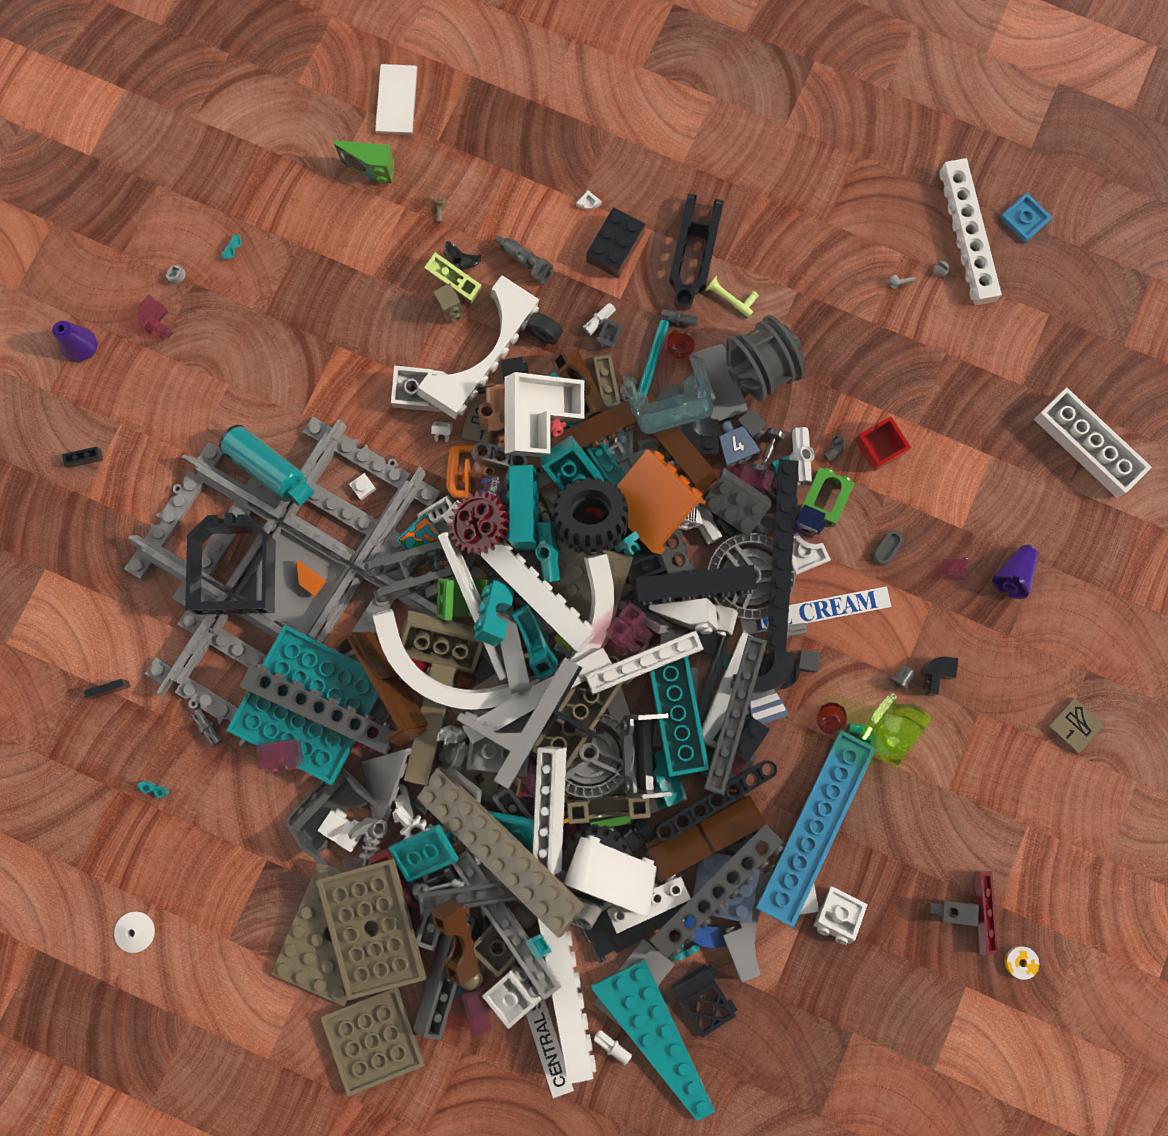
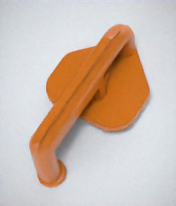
M459 445L449 449L446 487L454 498L462 499V497L469 499L468 494H472V472L469 459H465L464 472H459L460 454H471L475 445ZM477 448V453L481 455L483 449ZM459 480H462V484H465V490H457Z

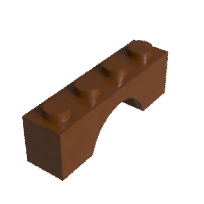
M562 348L551 359V362L559 376L584 381V419H581V421L583 422L608 410L578 350Z
M449 899L431 913L435 928L447 936H453L452 950L444 964L448 979L462 986L480 972L478 959L475 956L474 942L470 935V926L466 918V909L461 903Z

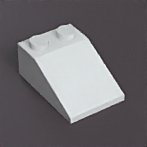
M708 598L649 606V609L662 619L700 632L701 634H710L713 630H718L716 606Z

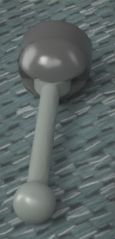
M454 879L450 883L429 887L425 883L415 884L413 886L414 898L419 901V893L451 886L458 887L459 881Z

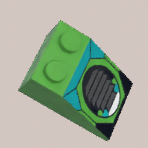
M334 140V145L341 162L377 183H392L395 162L390 145Z

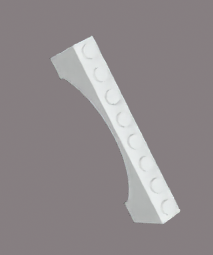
M501 276L493 286L490 298L495 301L501 326L500 337L492 352L482 362L463 372L450 375H431L428 373L418 386V396L455 420L459 414L462 416L468 407L467 403L475 399L478 394V388L480 386L483 387L488 381V374L490 372L493 373L497 369L499 359L505 358L510 344L514 345L519 338L518 333L526 329L529 318L534 312L539 310V307H537L538 298L504 276Z

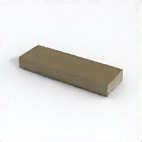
M611 354L593 357L599 393L607 409H610L621 403Z

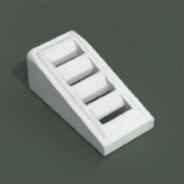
M447 495L416 515L418 518L423 514L428 515L434 525L437 526L446 522L442 518L443 514H441L439 509H442L445 513L448 510L447 506L450 508L455 503V500Z

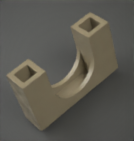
M627 794L610 795L603 799L591 801L589 799L570 798L567 802L569 824L586 823L593 818L608 816H629L630 819L651 818L649 798H634L627 796Z

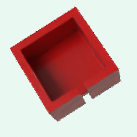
M892 416L879 422L875 427L872 426L860 433L854 440L874 472L903 456L911 449Z

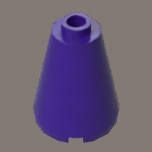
M58 321L54 324L52 332L65 358L72 362L80 363L87 358L93 357L98 343L90 329L67 321Z
M1031 545L1021 546L998 570L992 579V583L999 592L1003 593L1005 591L1010 593L1008 597L1015 599L1027 598L1031 593L1038 559V552L1035 547Z

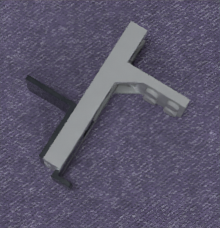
M558 644L555 645L554 649L565 655V658L521 733L494 732L495 727L487 722H484L483 725L478 723V717L468 711L466 714L460 713L457 718L459 722L510 751L494 779L495 782L509 789L551 714L592 738L597 736L596 732L558 711L583 668L569 660L572 653Z

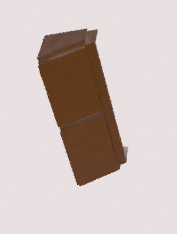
M350 632L336 640V643L332 646L341 654L345 655L354 650L398 728L397 731L384 739L393 746L401 747L426 732L428 723L404 681L399 680L400 676L389 663L377 634L372 632Z
M743 795L669 841H662L656 838L649 843H645L647 850L644 853L648 859L654 861L653 865L657 867L656 876L661 882L755 832L767 823L750 795ZM669 832L663 834L661 837L667 836Z

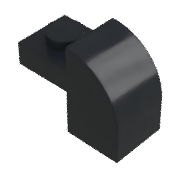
M941 656L928 661L922 667L920 675L928 676L924 681L926 695L935 696L939 694L940 678H956L958 658Z

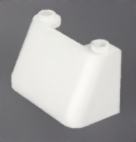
M591 835L588 836V839L581 837L563 884L647 917L651 906L657 868L653 865L654 861L644 857L642 860H639L600 844V839Z

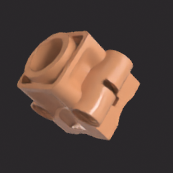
M505 384L486 388V402L479 406L478 423L481 429L488 431V443L505 440Z

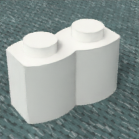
M338 808L336 811L331 809L318 831L341 847L352 852L362 835L349 839L348 834L359 821L356 819L350 821L346 818L347 814Z

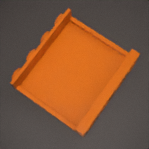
M647 449L619 482L617 487L625 495L626 503H628V528L632 532L636 531L640 537L639 539L653 553L662 554L666 549L663 546L666 540L698 503L705 504L706 501L702 498L703 494L695 487L692 489L688 485L690 481L683 475L679 476L676 473L677 468L663 460L665 457L656 450L654 452Z

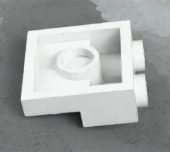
M831 886L828 889L823 905L819 908L813 926L817 927V931L822 935L828 936L830 934L836 937L835 940L842 945L851 944L856 939L868 904Z
M516 967L482 996L508 1029L542 1000L534 985L531 986L526 980V973Z

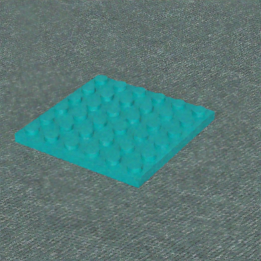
M285 624L262 666L269 668L268 673L273 675L275 672L286 676L285 680L290 683L295 680L304 684L303 689L309 692L311 688L321 692V697L328 700L329 697L340 701L339 705L344 708L347 705L358 709L357 714L363 717L365 713L371 714L380 697L361 663ZM269 678L263 680V688H267L270 685ZM283 686L280 689L282 697L288 693L287 686ZM250 691L245 695L226 730L330 785L334 784L356 743L355 740ZM304 694L298 697L299 705L306 702ZM322 702L316 705L317 713H321L324 710ZM336 711L333 715L336 722L342 719L341 711ZM358 719L353 720L351 723L353 730H357L360 727Z

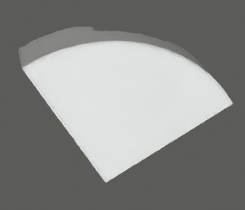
M587 191L576 202V206L583 210H593L602 204V201L590 191Z

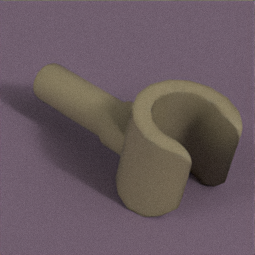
M437 195L434 198L438 210L437 222L439 223L442 221V211L446 206L444 195L442 201H438Z

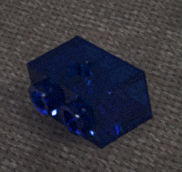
M804 504L796 516L794 531L813 538L815 534L819 535L826 524V520H824L826 513Z

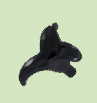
M449 241L445 243L446 249L443 251V254L448 262L461 271L475 267L481 262V254L471 255L462 253L453 243Z

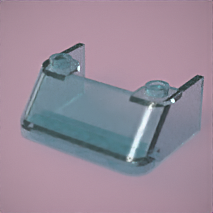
M695 355L691 356L695 375L688 376L683 381V394L651 403L648 402L645 393L636 391L634 379L628 375H623L629 405L639 428L644 433L652 434L707 418L713 413L714 407L704 359Z

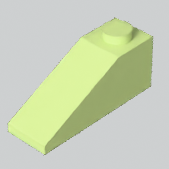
M436 252L424 267L445 285L450 283L454 291L471 304L482 290L481 284Z

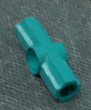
M553 521L535 523L538 547L535 554L538 560L541 561L543 581L561 580L558 563L561 549L555 540Z

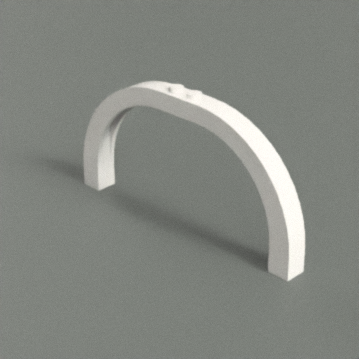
M605 553L584 557L591 587V611L588 622L594 627L593 632L596 636L581 652L575 649L571 651L572 654L569 660L574 663L600 649L611 623L614 606V585L608 557ZM388 609L372 614L381 647L389 663L410 687L426 698L449 707L487 709L500 706L523 693L511 694L509 683L487 689L467 690L454 688L434 680L419 669L406 653L398 633L393 610ZM563 660L559 664H557V670L560 667ZM556 672L541 680L536 675L529 677L531 688L555 675Z

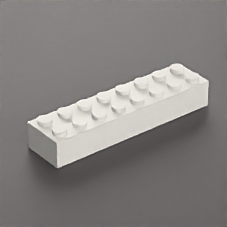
M538 918L540 932L552 950L549 955L545 956L546 964L562 985L560 989L552 994L568 1083L572 1084L593 1079V1072H596V1062L594 1055H590L589 1052L592 1051V1041L590 1034L586 1035L585 1031L588 1030V1020L586 1013L582 1014L584 999L583 994L578 993L580 978L579 973L574 972L577 962L575 952L570 951V946H573L571 931L567 932L566 930L563 936L558 938Z

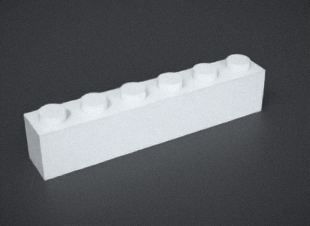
M744 632L741 633L732 653L733 656L730 658L727 669L701 726L704 744L716 749L717 743L713 741V738L723 724L733 689L730 688V680L732 675L738 672L749 635Z
M545 746L537 748L533 855L554 875L561 872L566 747Z

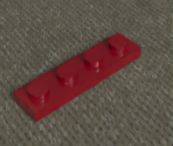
M992 871L974 872L975 904L979 905L977 927L980 955L998 954Z

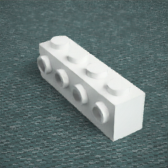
M673 875L666 879V883L658 886L657 883L654 884L651 906L647 917L613 903L610 904L611 909L607 910L616 933L689 901L691 898L682 878H677L676 875Z

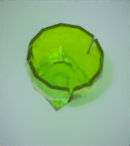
M890 692L869 719L859 736L865 740L869 736L872 737L877 753L887 763L897 767L933 717L926 710L914 704H896L895 699L897 696Z

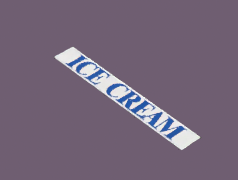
M887 586L789 605L788 625L816 622L892 607ZM768 617L756 621L740 619L744 633L753 634L767 631Z

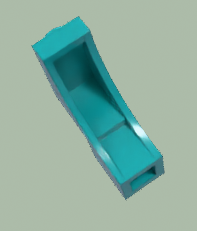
M527 604L513 611L512 616L522 633L528 650L529 665L538 679L541 680L557 672L558 660L548 646L549 634L533 608Z

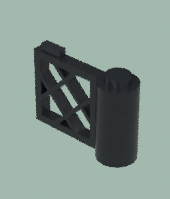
M705 963L671 984L675 994L702 1038L736 1017L734 1012L737 1011L731 999L727 1001L713 978L716 976V973L712 966H706ZM715 987L718 992L716 1001L706 999L707 991ZM693 1000L701 1001L699 1012L690 1010L687 1004ZM704 1003L715 1005L713 1015L702 1013ZM718 1006L727 1007L730 1012L723 1018L716 1016ZM701 1017L710 1018V1026L702 1030L699 1025Z

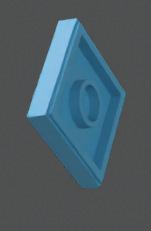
M1026 192L999 219L1026 243L1053 217Z

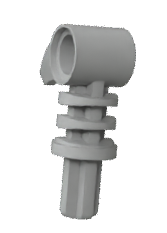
M367 817L356 824L348 834L349 839L362 834L365 835L363 841L366 844L362 845L365 851L361 852L359 856L364 858L362 867L370 865L369 857L375 855L376 851H380V847H377V844H380L381 840H378V838L384 837L387 832V824L383 820Z

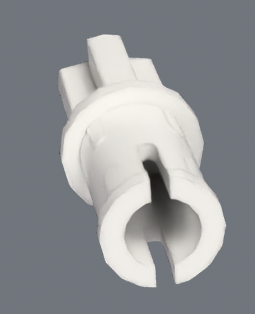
M608 303L601 311L594 313V317L583 326V329L591 336L601 325H604L606 318H609L615 312V307Z
M598 1031L595 1035L594 1041L604 1048L608 1055L611 1054L623 1065L628 1063L632 1054L622 1048L617 1040H612L602 1031Z

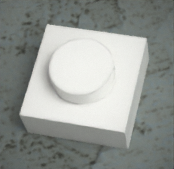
M365 473L349 484L360 500L376 490Z

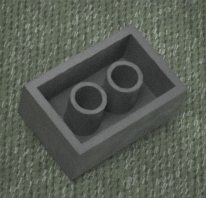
M723 468L716 477L717 480L711 484L702 498L706 503H701V505L749 536L771 507V499Z

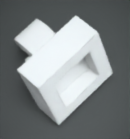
M434 421L431 434H435V441L438 442L439 435H444L445 442H448L453 430V423Z

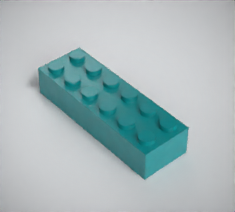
M686 656L649 671L656 714H668V718L657 719L668 777L709 770L689 659Z

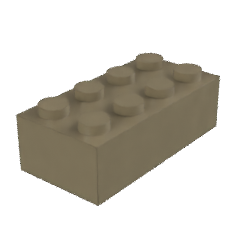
M408 610L400 635L402 645L410 658L453 667L470 673H474L484 644L482 641L474 638L476 631L474 626Z

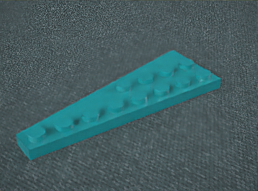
M645 959L592 984L591 987L595 994L696 1121L714 1113L715 1110Z

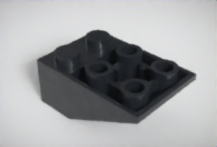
M628 527L625 536L621 537V541L633 533ZM639 538L634 541L640 546V550L631 555L633 560L626 580L628 584L632 583V580L637 577L652 576L666 571L661 554L653 553Z

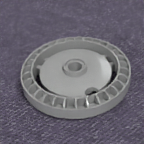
M745 533L733 536L715 550L707 570L718 569L724 556L728 560L723 568L754 565L757 589L751 590L752 594L736 596V593H732V596H730L733 599L732 602L727 597L717 598V595H712L713 600L717 605L735 609L738 612L737 619L746 621L765 619L768 617V606L759 609H746L747 605H759L769 600L772 558L761 550L752 548L741 549L739 546H760L772 553L773 539L757 533H751L749 536ZM735 549L736 552L731 555L729 551ZM793 562L791 570L790 596L793 592L795 585V570ZM738 602L740 604H743V606L739 607L735 605V603Z
M603 714L596 726L608 729L622 743L620 722L610 715ZM605 731L603 734L597 733L595 738L590 736L587 738L565 772L566 795L576 799H589L591 801L606 798L622 788L624 781L623 759L619 758L618 745L609 733ZM634 745L632 754L633 760L631 762L630 771L632 770L635 761ZM587 753L595 754L594 757L590 759L585 757ZM612 774L615 775V776L612 777L609 781H607V782H605V783H603V784H601V785L591 786V787L579 786V785L573 784L572 782L568 781V779L571 778L573 781H575V782H577V783H580V784H584V785H595V784H599V783H601V782H604V781L607 780L609 777H611Z

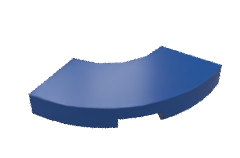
M688 915L685 918L686 926L693 927L695 925L694 917ZM706 926L704 929L699 927L695 931L697 936L692 940L694 943L707 948L726 946L720 926Z

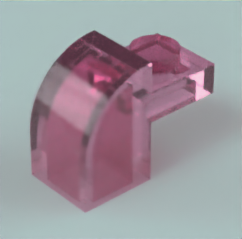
M148 294L137 309L139 324L149 334L153 331L159 337L163 335L169 339L173 334L168 327L160 322L168 313V310Z
M734 464L731 472L761 493L762 491L769 490L774 476V472L770 470H756L747 464Z

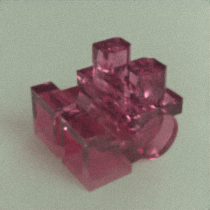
M630 602L619 614V618L617 617L606 629V636L609 638L608 643L623 656L626 653L630 656L639 654L641 647L635 642L640 639L647 644L652 638V633L646 628V622L643 621L646 613Z

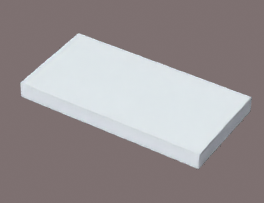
M381 64L376 134H413L417 66Z

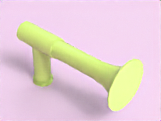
M717 276L705 290H712L718 293L747 318L753 313L749 307L759 297L756 292L752 291L743 304L719 285Z

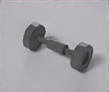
M768 428L766 431V436L771 438V442L766 446L762 456L764 458L762 464L754 463L751 468L754 473L760 476H769L771 470L765 466L766 461L771 457L775 440L783 441L785 437L782 431L775 428Z

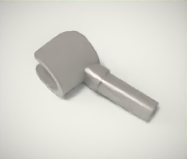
M894 275L888 283L892 289H896L901 284L914 282L915 277L900 280L897 275Z

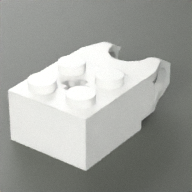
M394 366L391 396L392 407L440 412V409L417 395L418 386L428 373L431 375L448 374L432 369ZM411 385H414L416 389L413 392L407 390L411 388Z

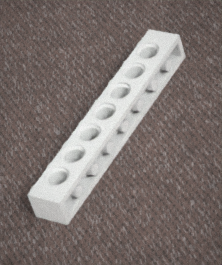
M967 158L945 162L940 170V179L944 182V195L948 198V211L950 215L952 214V227L956 231L957 247L960 248L962 254L961 263L963 266L965 265V279L970 285V298L974 301L975 306L996 302L1002 294ZM974 264H978L981 269L975 267ZM979 281H982L985 286H982Z

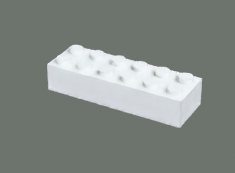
M1068 388L1058 394L1034 418L1048 434L1116 498L1126 494L1152 468Z

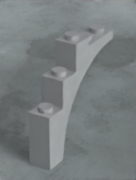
M776 864L766 867L765 872L760 871L751 924L738 921L740 926H729L725 928L726 932L722 933L741 982L761 975L755 951L756 925L760 915V911L756 909V906Z

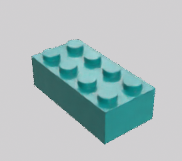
M533 465L509 466V472L506 474L507 484H509V491L506 492V500L509 503V510L506 511L509 513L506 516V519L509 520L506 538L516 551H533L538 547L535 523H539V475Z

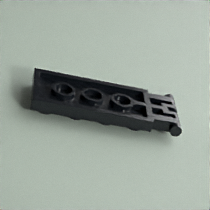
M663 880L661 882L658 881L656 883L658 884V886H661L666 882L665 880ZM680 904L619 933H616L608 912H605L598 916V922L590 930L581 927L580 930L588 943L593 940L597 942V945L593 946L591 950L600 964L606 960L604 956L615 950L616 953H619L663 927L683 906Z

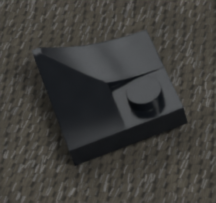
M681 415L680 430L703 457H718V419H704Z

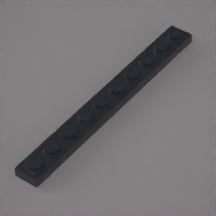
M779 459L767 644L765 651H786L799 464V461Z

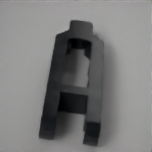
M688 193L669 279V283L676 292L674 305L677 309L685 311L692 307L694 296L705 290L724 200L715 199L710 224L692 221L697 195ZM688 235L706 238L698 280L693 283V286L682 284L680 279Z

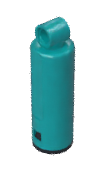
M231 426L222 434L219 441L220 451L282 501H293L300 507L314 494L313 489L306 483L305 475L244 426Z

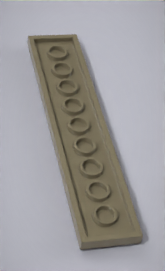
M437 767L428 780V785L424 786L417 799L558 938L563 936L584 907V904L443 767Z

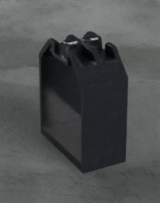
M225 513L224 519H218V515H207L187 535L185 610L195 615L275 613L276 540L247 514H237L236 517L233 513ZM261 533L263 535L262 599L201 602L202 544L212 534Z

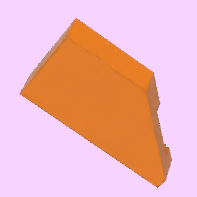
M300 560L297 561L299 585L316 597L327 581Z

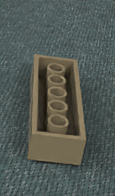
M432 663V666L428 667L426 675L442 684L456 688L459 671L453 667ZM421 695L423 703L422 706L419 705V709L428 723V726H426L427 731L414 738L413 744L409 745L408 748H411L412 751L408 755L409 761L403 776H405L404 781L427 786L428 780L436 770L443 740L436 741L437 735L441 728L447 725L450 708Z

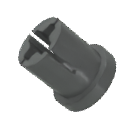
M902 665L895 676H892L889 681L899 690L906 691L915 672L911 668L908 669L907 666Z

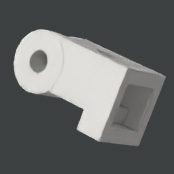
M398 784L399 790L395 799L396 807L401 805L412 818H415L416 813L410 791L406 785ZM393 815L395 823H399L398 819Z

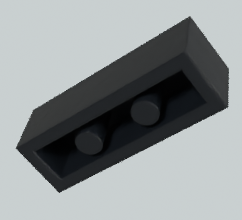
M97 446L62 454L63 464L67 468L103 461L102 451Z

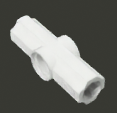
M805 427L792 429L793 452L790 454L789 459L799 461L797 486L812 484L811 461L814 459V451L809 444V431Z
M698 503L703 524L695 528L699 529L709 545L722 538V534L714 523L710 510L702 506L701 503Z

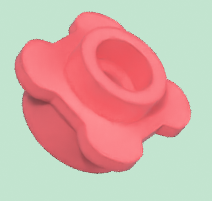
M558 419L552 420L550 422V436L557 437L561 435L566 423H561Z

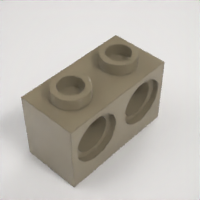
M450 283L433 291L437 305L447 323L457 322L464 316L461 302Z

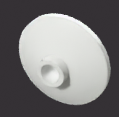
M142 912L125 914L118 920L114 930L117 945L129 953H137L146 949L153 941L155 927L151 918ZM131 929L135 931L133 937L129 935Z

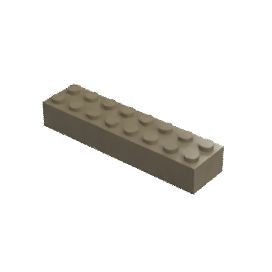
M616 622L600 649L603 648L611 663L614 664L644 652L649 642ZM620 634L632 646L629 649L622 646L617 641L616 635ZM584 681L571 689L558 711L593 731L624 682L592 695L587 681ZM553 716L532 747L529 755L537 760V748L566 747L567 770L589 735Z

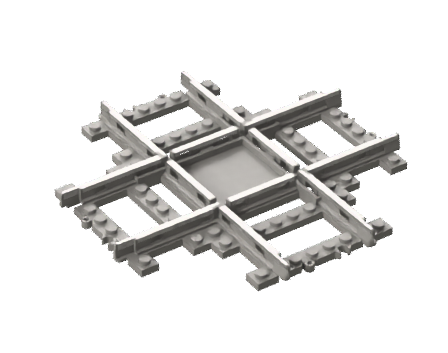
M312 417L303 433L318 443L300 469L307 479L306 483L314 491V494L307 501L365 535L357 551H354L296 516L300 507L292 502L287 510L286 507L290 501H282L255 478L251 477L248 483L244 485L217 469L225 454L220 451L219 447L208 442L198 459L189 455H182L184 460L196 466L195 469L198 473L189 471L183 480V487L180 484L173 486V492L177 495L172 496L162 513L156 514V516L161 518L160 524L154 525L150 523L151 529L144 539L138 535L128 536L132 540L131 544L138 549L124 569L143 580L154 564L176 577L182 583L172 598L185 606L186 561L164 547L207 484L235 501L228 513H233L236 517L237 514L251 516L252 513H255L265 519L266 523L262 528L268 534L270 531L273 532L271 536L276 540L275 613L236 615L276 639L285 624L324 644L364 580L379 589L389 586L390 583L402 580L399 570L375 577H368L364 565L371 560L405 551L396 540L400 535L396 531L397 527L415 500L429 507L437 501L441 492L422 481L426 475L422 467L419 466L412 477L410 473L397 468L398 463L395 459L388 460V464H386V460L369 450L367 444H365L364 448L358 449L357 444L359 440H352L343 434L347 427L342 420L338 419L332 428L317 418ZM322 452H324L323 455L321 456V458L319 459V461H318L317 464H316V461L318 460L319 456L321 455ZM335 453L397 488L396 493L378 520L316 484ZM261 533L257 535L225 585L211 576L239 534H214L202 551L201 602L262 599L263 535ZM298 560L327 581L316 597L299 585ZM416 565L406 567L410 577L415 571ZM244 571L247 572L240 584H237ZM353 580L352 584L345 593V590L347 589L348 585ZM423 591L396 598L422 614L437 617L438 600H427L426 594ZM374 596L352 632L376 633L372 614L391 609L396 599L378 603ZM185 611L178 625L193 634L173 666L155 657L145 674L162 684L157 691L158 696L164 697L175 681L179 683L175 693L185 699H191L188 702L190 708L197 709L201 706L202 710L217 718L219 724H223L227 719L231 723L238 707L191 679V675L211 645L248 668L250 665L255 667L257 664L262 665L267 656L222 629L231 614L219 615L215 619L216 615H195ZM452 617V620H450L459 623L456 617ZM327 621V623L325 624L324 628L322 629V631H321L320 634H319V631L321 630L322 626H323L324 623ZM354 650L345 654V656L355 661L359 660ZM193 654L186 666H184L190 655ZM379 697L370 715L376 718V723L382 725L383 722L387 723L391 715ZM241 739L239 746L250 748L252 744Z

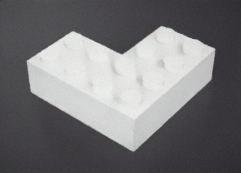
M518 372L505 377V454L534 457L550 454V420L558 419L564 422H576L584 419L583 380Z

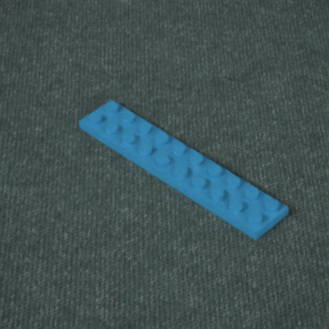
M842 730L838 732L757 903V910L794 928L876 748Z

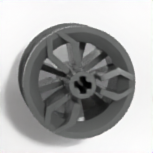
M772 315L765 316L762 321L756 324L755 329L746 335L739 333L735 337L730 336L725 340L727 366L732 365V368L728 369L730 379L758 402L766 400L767 396L773 394L774 389L784 383L790 384L795 380L799 381L805 376L803 352L798 350L802 347L800 339L790 328Z

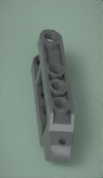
M436 541L367 562L364 568L368 577H375L399 570L402 580L390 583L389 586L382 587L376 591L374 590L373 593L376 601L382 603L420 592L436 584L439 578L455 576L450 566H446V569L433 573L430 571L428 574L416 578L409 576L406 567L446 556L441 542ZM461 551L470 573L475 565L486 562L475 553L471 555L468 552Z

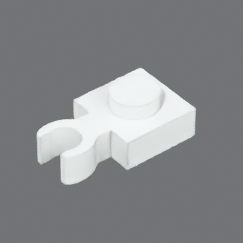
M450 724L441 728L436 741L443 740L445 745L457 743L466 739L467 734L465 730Z

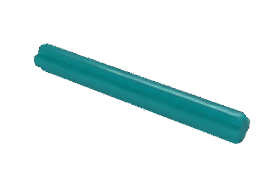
M660 320L634 404L648 393L669 327V322L666 320Z

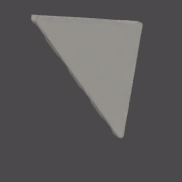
M411 748L362 762L367 790L379 804L377 808L370 804L372 818L388 823L392 811L390 807L392 801L396 799L399 790L398 783L404 775L407 766L405 762L407 756L411 754Z

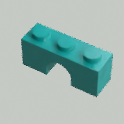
M495 580L484 587L482 591L483 601L478 608L479 618L474 625V630H476L475 639L494 647L504 640L508 622L501 620L497 616L496 611L503 613L512 605L515 591L513 588Z

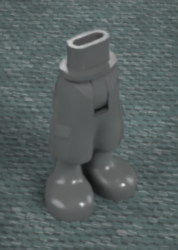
M500 235L497 236L495 241L500 245V249L527 269L532 268L531 275L540 284H545L549 280L553 272V265L549 261L534 255L532 251L524 248L516 240L503 238Z

